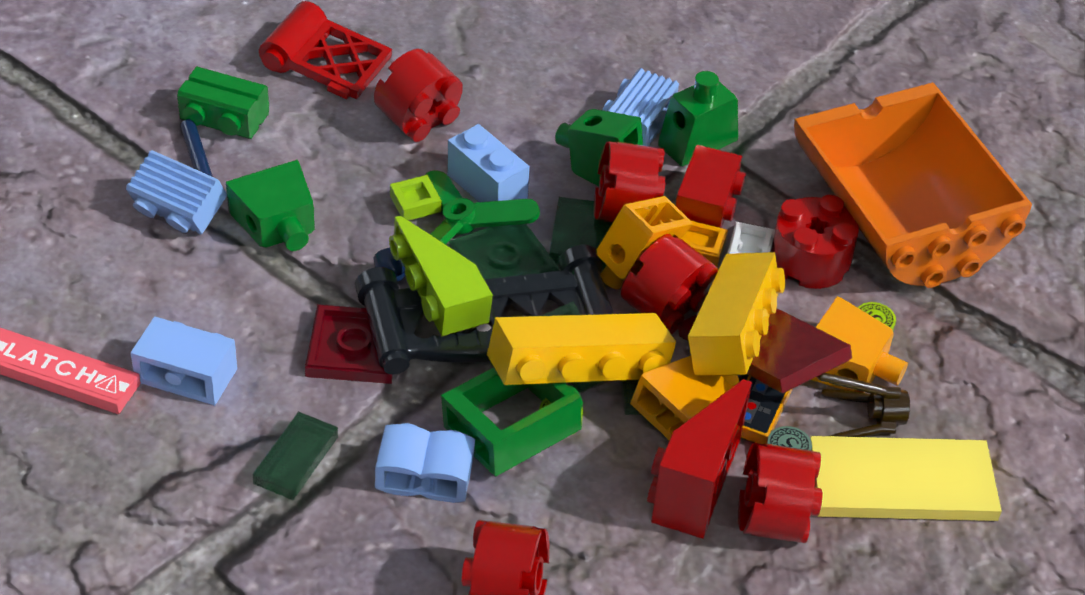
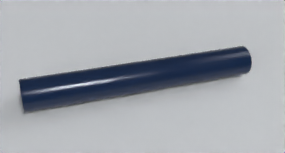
M190 119L184 120L180 128L193 168L213 177L196 124Z

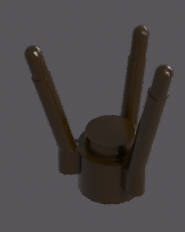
M823 373L817 376L821 381L867 392L823 389L821 394L823 397L867 403L869 419H876L878 423L829 436L867 437L880 433L895 434L896 425L907 424L910 415V397L906 390H901L900 387H885L836 374Z

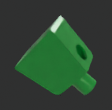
M711 71L697 73L693 86L675 93L670 98L658 146L663 148L681 167L690 163L696 145L719 150L738 141V99L719 82V78L715 73Z
M590 109L572 125L562 123L556 131L555 141L556 144L569 148L571 169L574 174L599 187L601 175L597 173L605 143L617 141L643 145L641 118L637 116Z
M298 160L226 181L229 213L260 247L267 248L283 242L288 250L297 251L306 246L309 241L308 234L315 230L314 205Z

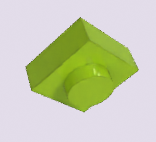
M428 175L390 184V197L399 214L405 219L413 220L441 212V199Z

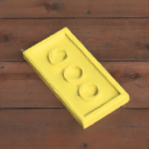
M810 437L812 442L811 451L820 452L821 454L820 471L817 479H815V487L821 488L823 492L822 506L818 517L999 520L1002 510L987 440Z

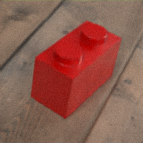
M696 145L677 193L675 206L690 221L722 228L725 220L731 222L737 203V198H733V196H741L746 178V173L740 172L742 155Z

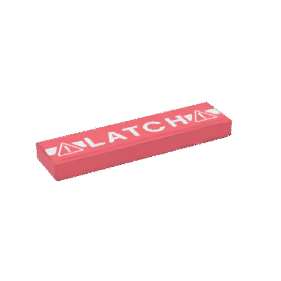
M0 328V375L116 414H120L141 384L139 373Z

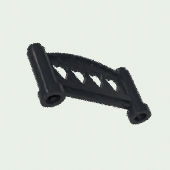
M577 245L569 248L559 258L561 271L484 279L493 294L490 320L487 323L491 326V329L485 332L475 329L468 334L455 332L443 337L433 334L426 339L419 338L414 334L424 316L422 299L417 290L412 291L410 288L399 289L396 274L385 267H375L362 272L355 280V288L359 302L366 307L379 365L384 368L386 373L395 375L406 371L412 359L457 363L491 362L487 352L495 317L502 316L506 305H512L526 317L540 316L547 300L554 301L570 315L614 314L600 275L603 265L601 259L597 256V249L591 245Z

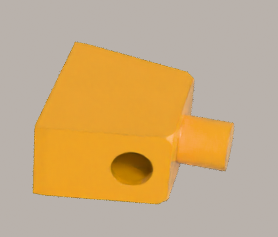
M666 196L625 204L597 248V256L607 265L600 274L603 282L613 289H620L630 271L637 276L644 265L638 259L650 245L665 234H671L673 237L676 235L678 238H682L693 223Z
M837 296L816 328L850 344L852 359L825 373L836 374L872 383L877 376L898 386L906 372L908 362L889 354L894 335L893 330ZM817 377L811 379L813 381L829 385L841 390L865 393L863 391L821 381Z
M690 355L642 374L630 404L670 441L674 430L739 383L738 375H694Z

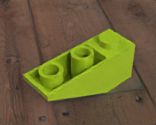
M401 215L396 216L394 220V234L389 237L390 250L394 259L401 260L405 267V275L412 291L417 290L426 319L429 322L434 321L441 336L489 323L493 294L476 264Z

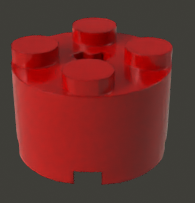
M413 49L398 57L388 67L392 72L388 79L384 82L380 78L375 87V105L414 142H420L426 138L431 128L440 123L444 125L451 124L460 114V108L457 105L462 95V82L429 51L426 53L423 49Z
M617 141L605 143L597 173L601 175L599 187H595V219L613 223L625 204L664 195L665 176H658V172H661L664 162L663 148Z
M825 195L822 198L804 197L796 200H786L782 203L777 217L771 252H775L777 268H783L786 280L789 275L800 280L799 286L805 288L822 289L834 286L843 280V276L847 271L849 272L859 227L844 207V201L838 196Z
M665 234L650 245L638 259L644 265L637 276L633 272H629L621 289V298L639 313H656L672 335L678 329L677 323L684 320L685 313L690 309L694 312L700 311L709 292L707 287L715 278L718 268L681 238H678L676 235L673 237L671 234Z
M753 443L747 454L742 474L748 476L745 490L740 489L738 525L740 531L751 536L806 543L810 532V515L818 516L822 506V489L815 487V479L819 475L821 466L820 452L765 443Z
M477 520L473 533L474 558L466 557L462 568V586L471 587L468 595H545L547 579L542 578L543 563L549 564L548 531L536 526Z

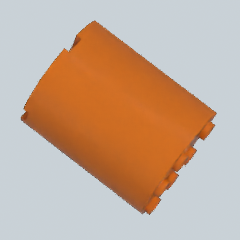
M934 82L875 97L873 103L865 109H859L855 103L795 118L794 131L800 147L835 196L844 201V207L856 221L860 231L891 274L905 284L933 288L961 276H973L981 269L984 263L994 257L1012 238L1021 234L1025 229V220L1031 210L1032 203Z

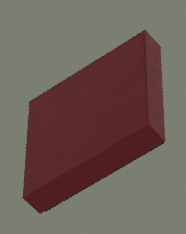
M317 304L305 364V377L392 384L393 375L386 373L384 368L379 365L366 308Z

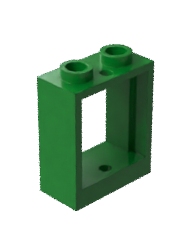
M493 367L441 395L444 428L446 430H456L475 439L474 457L495 477L582 429V398L573 386H568L566 383L504 385ZM526 388L533 392L541 401L546 398L551 402V404L503 430H500L482 413Z

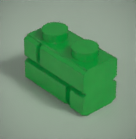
M198 66L195 67L188 80H185L178 90L177 100L181 120L190 119L196 126L202 125L220 130L226 135H237L252 139L259 129V125H262L269 115V96L266 85Z

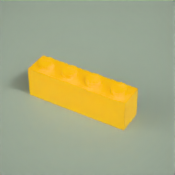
M775 252L725 255L688 335L694 375H747L753 357H758L760 339L762 335H767L768 319L770 314H775L778 294L783 293L785 288L783 268H777Z
M656 313L495 317L487 356L504 385L639 380L645 372L671 363L676 341Z

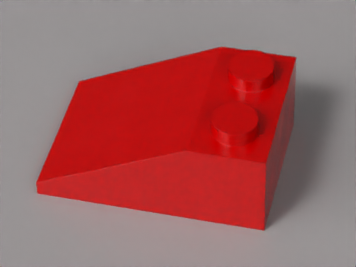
M741 380L674 430L666 449L662 447L657 449L651 468V474L657 476H654L647 497V502L654 504L651 523L704 539L741 440L752 381Z

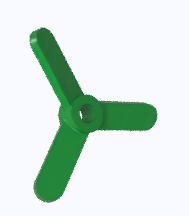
M433 170L425 174L428 175L441 199V210L445 219L430 235L445 245L456 234H466L475 228L530 224L539 218V206L532 199L473 203L470 199L461 196L446 173Z

